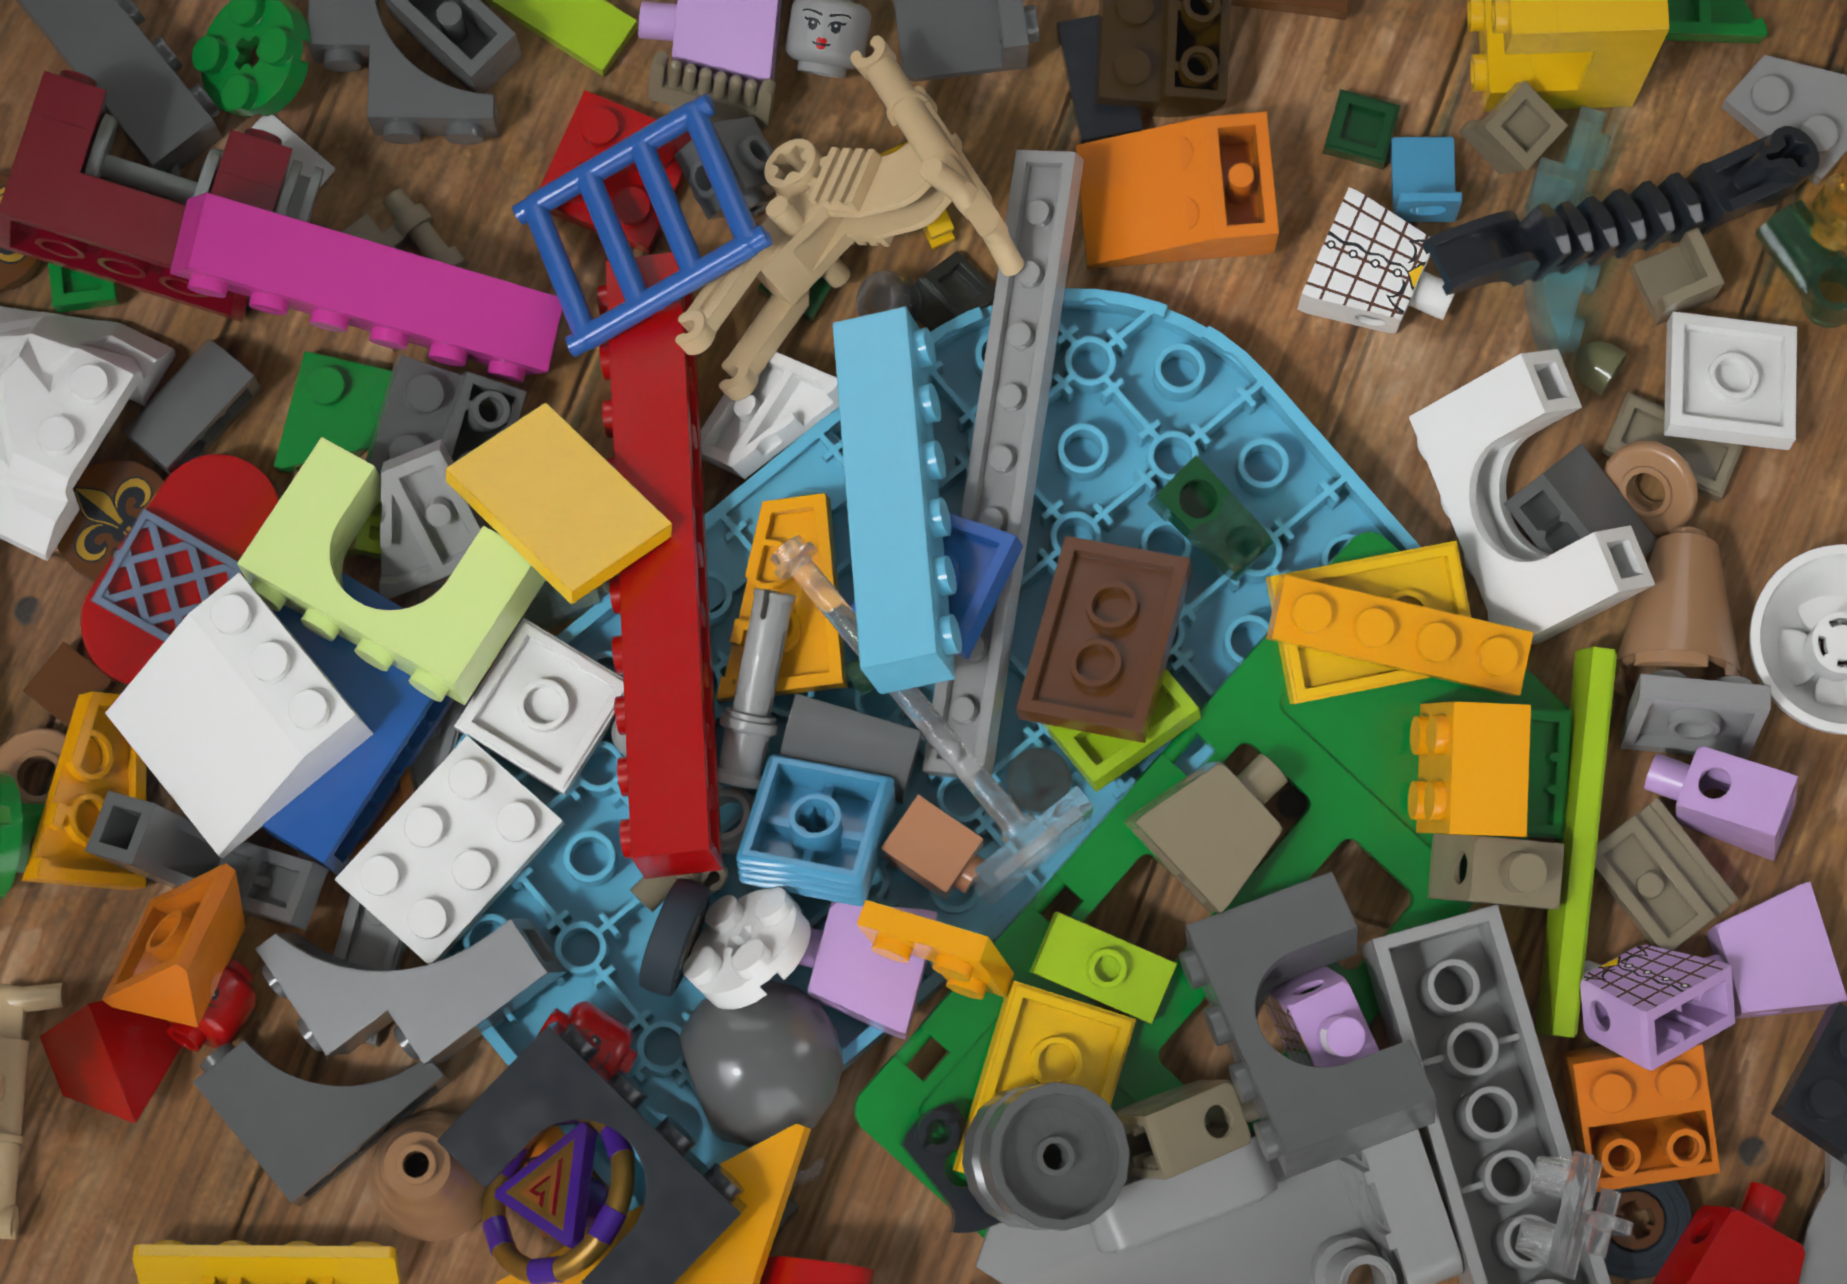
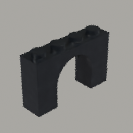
M558 1021L549 1024L447 1129L437 1142L485 1188L545 1128L551 1125L579 1119L595 1121L611 1127L626 1138L637 1152L646 1177V1197L642 1212L634 1227L581 1283L673 1284L747 1207L738 1198L744 1189L721 1165L714 1163L709 1169L690 1151L696 1142L679 1123L669 1116L662 1122L657 1119L642 1104L648 1098V1095L632 1077L621 1069L612 1075L594 1057L600 1051V1048L585 1031L572 1022L565 1029Z

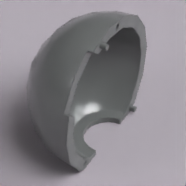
M769 980L760 986L767 993L766 996L742 1008L729 1010L717 1008L707 998H704L682 1026L680 1033V1043L685 1061L713 1133L723 1141L747 1147H753L794 1124L811 1129L816 1127L820 1118L836 1098L844 1067L839 1033L823 1006L795 985Z

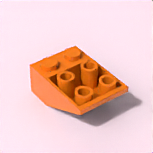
M1267 111L1205 116L1076 145V152L1084 159L1079 192L1087 269L1274 254L1279 236Z

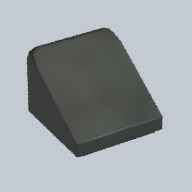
M956 251L917 280L910 292V313L931 332L938 326L966 311L977 307L983 309L992 305L995 287Z

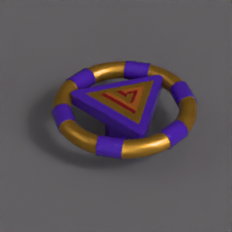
M568 1120L545 1128L491 1184L486 1186L482 1202V1228L491 1255L497 1263L511 1276L532 1284L562 1283L590 1267L612 1245L627 1218L635 1186L636 1170L633 1146L619 1132L595 1121ZM579 1124L516 1173L531 1145L544 1133L558 1125ZM597 1131L601 1134L611 1163V1181L608 1195L604 1183L592 1177ZM506 1205L563 1245L572 1248V1250L561 1256L535 1259L522 1254L515 1245L506 1218ZM591 1227L584 1238L585 1228Z

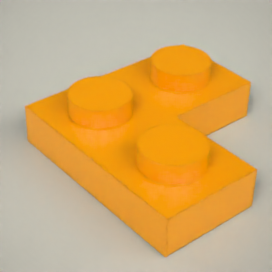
M865 900L857 926L868 940L873 943L872 951L901 963H908L911 955L932 961V968L942 974L947 980L946 987L963 996L982 1000L985 992L1006 998L1015 973L988 936Z

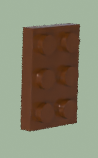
M1065 536L1017 703L1016 711L1019 719L1145 743L1193 570L1190 558Z

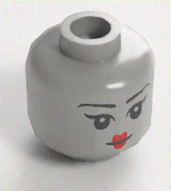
M795 0L791 8L785 50L789 57L798 61L797 71L845 79L847 70L856 69L851 62V54L854 51H860L865 57L871 24V13L863 5L853 3V0Z

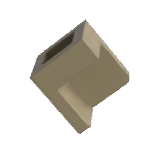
M1526 81L1515 83L1484 119L1467 121L1461 127L1459 133L1498 174L1527 171L1568 125Z
M1699 228L1685 232L1679 245L1638 261L1629 270L1655 326L1667 322L1673 311L1688 313L1712 303L1725 283Z

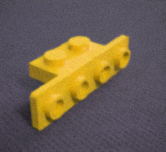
M161 1240L154 1244L135 1245L132 1258L139 1284H400L401 1282L396 1248L382 1246L369 1241L356 1242L350 1246H317L307 1241H292L285 1245H251L244 1241L230 1240L219 1245H187L176 1240Z

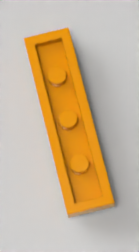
M1281 575L1278 580L1266 639L1506 695L1520 696L1533 632L1294 576Z

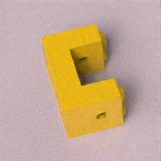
M1467 0L1469 32H1479L1480 54L1471 55V88L1473 92L1482 91L1483 112H1490L1515 83L1526 81L1552 109L1632 107L1669 31L1668 0Z

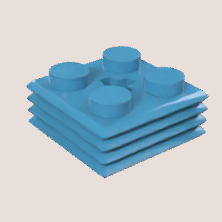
M776 754L770 755L736 855L737 867L739 868L738 874L740 875L739 881L743 884L768 889L781 887L788 893L854 906H863L871 888L881 855V847L885 842L896 806L894 779L890 776ZM817 827L826 828L822 832L815 833Z

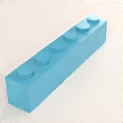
M906 307L834 322L833 336L860 669L880 694L956 679L953 654L961 653L962 639L958 622L953 614L950 615L948 595L956 594L957 584L952 562L949 556H944L943 537L951 535V520L945 500L942 497L939 498L938 479L946 477V464L941 445L937 440H934L933 423L941 420V409L936 389L932 383L929 384L928 366H933L936 363L932 336L928 328H919Z

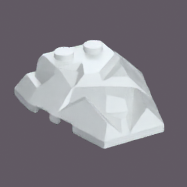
M0 306V539L45 561L49 560L80 510L73 492L75 484L127 401L130 399L145 406L176 356L173 348L118 322Z

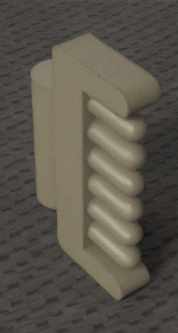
M663 51L655 53L649 75L648 98L650 100L671 105V112L705 93L712 98L716 109V114L710 117L712 122L753 116L759 128L766 129L773 113L776 83L773 80H763L758 97L756 98L757 82L749 79L745 83L744 95H742V79L738 75L730 78L729 91L726 90L727 75L722 71L715 74L714 86L711 87L712 71L707 67L700 70L698 83H696L697 68L694 64H687L685 66L684 77L680 79L681 62L679 60H672L669 64L667 75L668 55Z

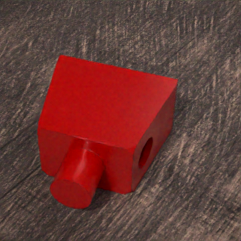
M1750 1182L1739 1210L1732 1207L1703 1205L1694 1214L1652 1284H1798L1805 1258L1804 1247L1795 1240L1774 1230L1787 1197L1772 1187L1757 1182Z

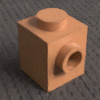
M917 795L881 847L883 859L945 901H947L955 888L965 894L987 862L978 856L983 848V838L920 795Z

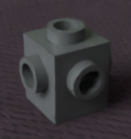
M753 116L712 122L753 217L766 209L769 203L767 197L775 191L765 179L764 174L766 162L774 151L765 140ZM691 140L674 157L706 218L710 220L724 217Z

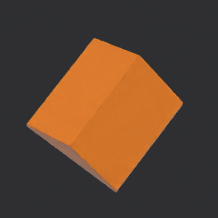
M227 863L222 864L151 899L102 1000L113 1008L198 1027L216 991L222 972L228 965L246 928L236 870Z

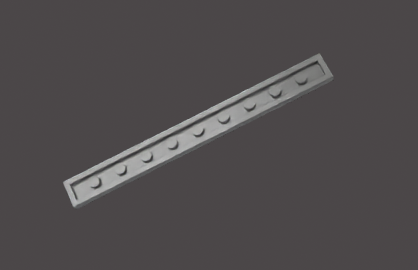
M1016 150L1005 224L1024 260V267L1013 276H1004L998 268L961 517L1014 534L1019 538L1024 547L969 659L954 655L956 679L935 683L922 771L931 776L992 781L1084 159L1077 152Z

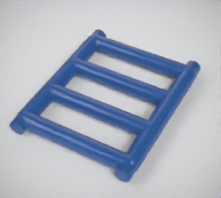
M704 93L698 98L681 105L529 194L525 199L512 206L513 213L522 225L528 223L572 332V334L565 337L568 350L572 356L578 357L588 350L600 346L773 245V239L763 225L756 226L710 119L712 115L716 114V109L712 98L708 94ZM687 131L690 134L734 238L703 257L699 252L657 152L658 148ZM634 162L679 268L677 272L647 288L604 184L605 179ZM582 194L625 299V302L593 319L550 211Z

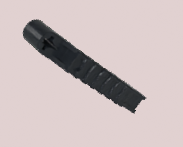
M1783 126L1764 138L1713 161L1702 163L1686 179L1679 172L1673 173L1658 187L1649 180L1642 182L1629 195L1621 188L1614 190L1602 202L1595 196L1585 198L1577 207L1570 201L1561 202L1555 209L1547 202L1538 204L1521 222L1514 211L1494 213L1431 236L1422 244V247L1426 254L1430 253L1444 282L1442 288L1446 296L1494 282H1508L1513 287L1523 284L1528 279H1531L1534 283L1542 281L1548 274L1558 271L1562 275L1570 273L1579 265L1588 264L1591 267L1598 265L1603 259L1608 257L1624 258L1633 250L1643 248L1645 251L1653 250L1661 242L1671 240L1673 244L1678 243L1683 238L1685 232L1695 228H1699L1702 236L1707 235L1713 229L1747 212L1775 206L1817 170L1820 162L1819 152L1813 140L1805 132L1792 126Z

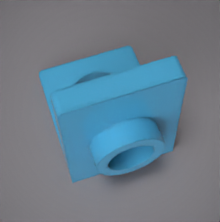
M1393 137L1390 143L1392 213L1406 222H1455L1462 204V192H1455L1454 138Z

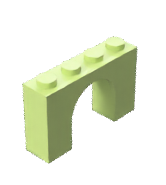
M321 437L237 565L252 588L272 610L280 611L283 605L302 614L303 617L300 620L302 624L318 636L328 641H334L336 636L339 635L357 645L354 650L355 653L377 669L387 672L390 666L393 665L411 675L408 680L409 683L427 697L442 702L445 695L465 705L546 579L500 534L483 526L446 583L438 592L424 602L400 610H380L368 607L354 600L343 589V562L352 541L381 499V477L374 465Z

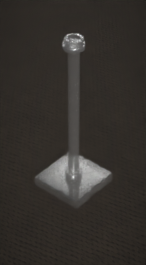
M800 535L791 538L770 558V561L776 567L774 573L781 581L792 576L859 657L856 612L813 562L812 558L818 552L817 547L812 542L806 543ZM918 687L889 693L1004 832L1000 839L1005 845L974 869L973 887L989 906L993 905L1090 826L1094 805L1078 786L1073 788L1037 819L1032 813L1024 816Z

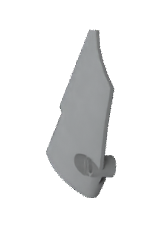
M1418 1129L1287 1179L1278 1158L1268 1161L1260 1148L1255 1131H1250V1144L1170 1179L1159 1180L1127 1177L1114 1205L1090 1224L1066 1231L1009 1227L1000 1221L987 1229L975 1263L977 1268L1002 1284H1347L1348 1277L1353 1269L1363 1264H1368L1372 1270L1373 1279L1371 1284H1436L1463 1274V1263Z

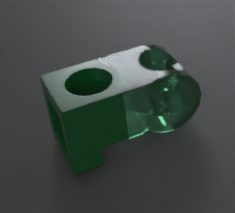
M1197 455L1147 503L1164 521L1168 520L1194 547L1197 545L1211 563L1233 581H1238L1273 546V541L1264 527Z

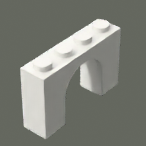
M1558 349L1521 353L1409 416L1417 436L1418 449L1428 463L1441 495L1442 508L1452 522L1464 552L1466 567L1474 577L1488 611V621L1533 632L1531 645L1542 643L1655 585L1631 525L1593 532L1550 554L1532 545L1521 534L1514 523L1510 511L1504 505L1507 501L1506 481L1508 469L1520 445L1536 432L1582 408Z

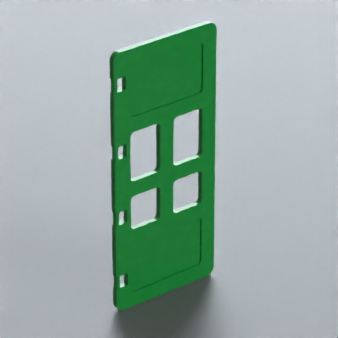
M1361 533L1350 538L1327 565L1399 552V550L1378 533ZM1266 633L1199 708L1201 719L1178 734L1164 751L1152 761L1059 866L1048 882L997 936L993 944L1015 973L1012 981L1098 1007L1089 997L1029 972L1050 924L1041 913L1066 886L1081 900L1069 913L1068 917L1083 922L1141 856L1145 854L1151 855L1166 868L1130 830L1124 821L1141 807L1187 777L1174 763L1197 737L1213 750L1199 768L1208 762L1223 763L1240 744H1248L1258 754H1263L1281 770L1287 780L1305 796L1307 801L1305 812L1257 865L1236 896L1222 912L1308 881L1343 840L1350 839L1400 883L1410 895L1408 907L1382 936L1465 914L1474 903L1427 898L1432 837L1434 833H1416V820L1410 819L1408 812L1409 787L1412 781H1418L1419 755H1414L1410 746V729L1413 717L1420 716V704L1439 702L1531 705V707L1569 710V708L1527 669L1525 670L1520 696L1506 695L1430 677L1290 704L1278 642L1267 640ZM1474 835V836H1486V837L1508 838V839H1518V840H1529V839L1531 838V837H1514V836ZM1465 853L1461 858L1459 866L1461 882L1464 881L1467 873ZM1209 912L1210 916L1218 914L1216 912ZM1179 955L1173 961L1177 965L1152 1024L1128 1014L1125 1015L1136 1019L1112 1100V1110L1184 1085L1161 1064L1159 1051L1206 995L1202 987L1195 990L1191 989L1184 974ZM1364 957L1354 968L1348 970L1343 968L1338 962L1326 965V967L1345 977L1368 1025L1380 1011ZM1314 987L1307 989L1302 994L1309 993L1315 989ZM950 990L919 1024V1027L901 1048L888 1059L859 1092L853 1106L855 1120L861 1129L947 1206L946 1201L900 1144L910 1125L925 1111L938 1105L953 1103L965 1119L968 1120L1004 997L985 992L983 999L979 1000ZM932 1037L947 1053L921 1080L907 1067V1064ZM1284 1048L1280 1054L1290 1059ZM935 1119L929 1123L926 1130L928 1138L925 1141L932 1142L933 1144L941 1141L944 1131L942 1124ZM1257 1119L1247 1123L1249 1131H1255L1254 1123L1261 1120ZM957 1148L946 1157L944 1173L953 1185L960 1187L968 1184L964 1173L953 1170L959 1150ZM988 1228L977 1231V1233L984 1239Z

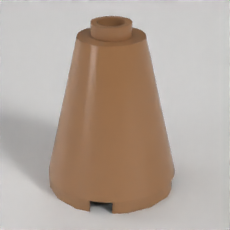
M1694 527L1674 528L1669 531L1668 535L1657 539L1654 544L1648 568L1655 585L1638 593L1617 654L1614 689L1620 696L1628 700L1630 689H1635L1640 674L1650 675L1655 671L1674 670L1682 672L1688 678L1716 680L1725 676L1742 677L1719 545L1714 540L1708 538L1707 534L1701 529Z
M426 1111L408 1116L397 1122L383 1135L373 1152L368 1174L372 1200L383 1219L405 1236L430 1242L457 1238L482 1219V1202L486 1187L484 1188L437 1142L460 1117L458 1115L443 1111ZM428 1159L429 1168L423 1176L415 1178L418 1166Z

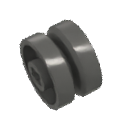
M1057 1082L1025 1084L999 1092L978 1109L965 1133L962 1165L970 1192L987 1214L1009 1227L1066 1231L1094 1222L1114 1205L1127 1180L1130 1150L1123 1123L1103 1098L1079 1085Z

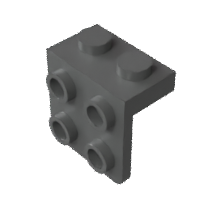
M893 0L902 69L909 81L912 82L1028 68L1029 43L1039 42L1035 5L1024 6L1023 0Z

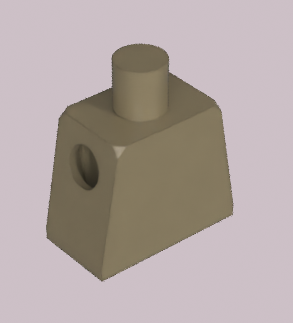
M1259 754L1237 777L1222 762H1208L1131 814L1124 823L1206 911L1221 913L1230 904L1283 829L1282 826L1263 805L1288 781L1281 770L1263 754Z
M1433 834L1427 898L1538 909H1559L1564 844L1474 835ZM1465 853L1467 873L1464 881L1461 882L1459 866L1461 858Z
M1230 1080L1193 1081L1113 1110L1123 1123L1130 1150L1127 1177L1159 1180L1170 1179L1250 1144L1251 1134L1247 1123L1260 1119L1253 1101L1250 1100L1242 1103Z

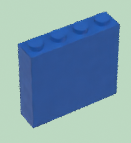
M342 572L344 591L359 603L380 610L404 609ZM283 605L280 611L273 610L368 726L373 735L266 821L259 829L338 876L349 863V857L358 843L364 840L400 785L399 779L408 765L410 767L413 765L453 704L454 699L445 695L442 702H438L427 697L409 683L408 680L411 675L393 665L390 666L387 672L377 669L355 653L354 650L357 645L339 635L336 636L334 641H328L318 636L300 621L303 617L302 614Z

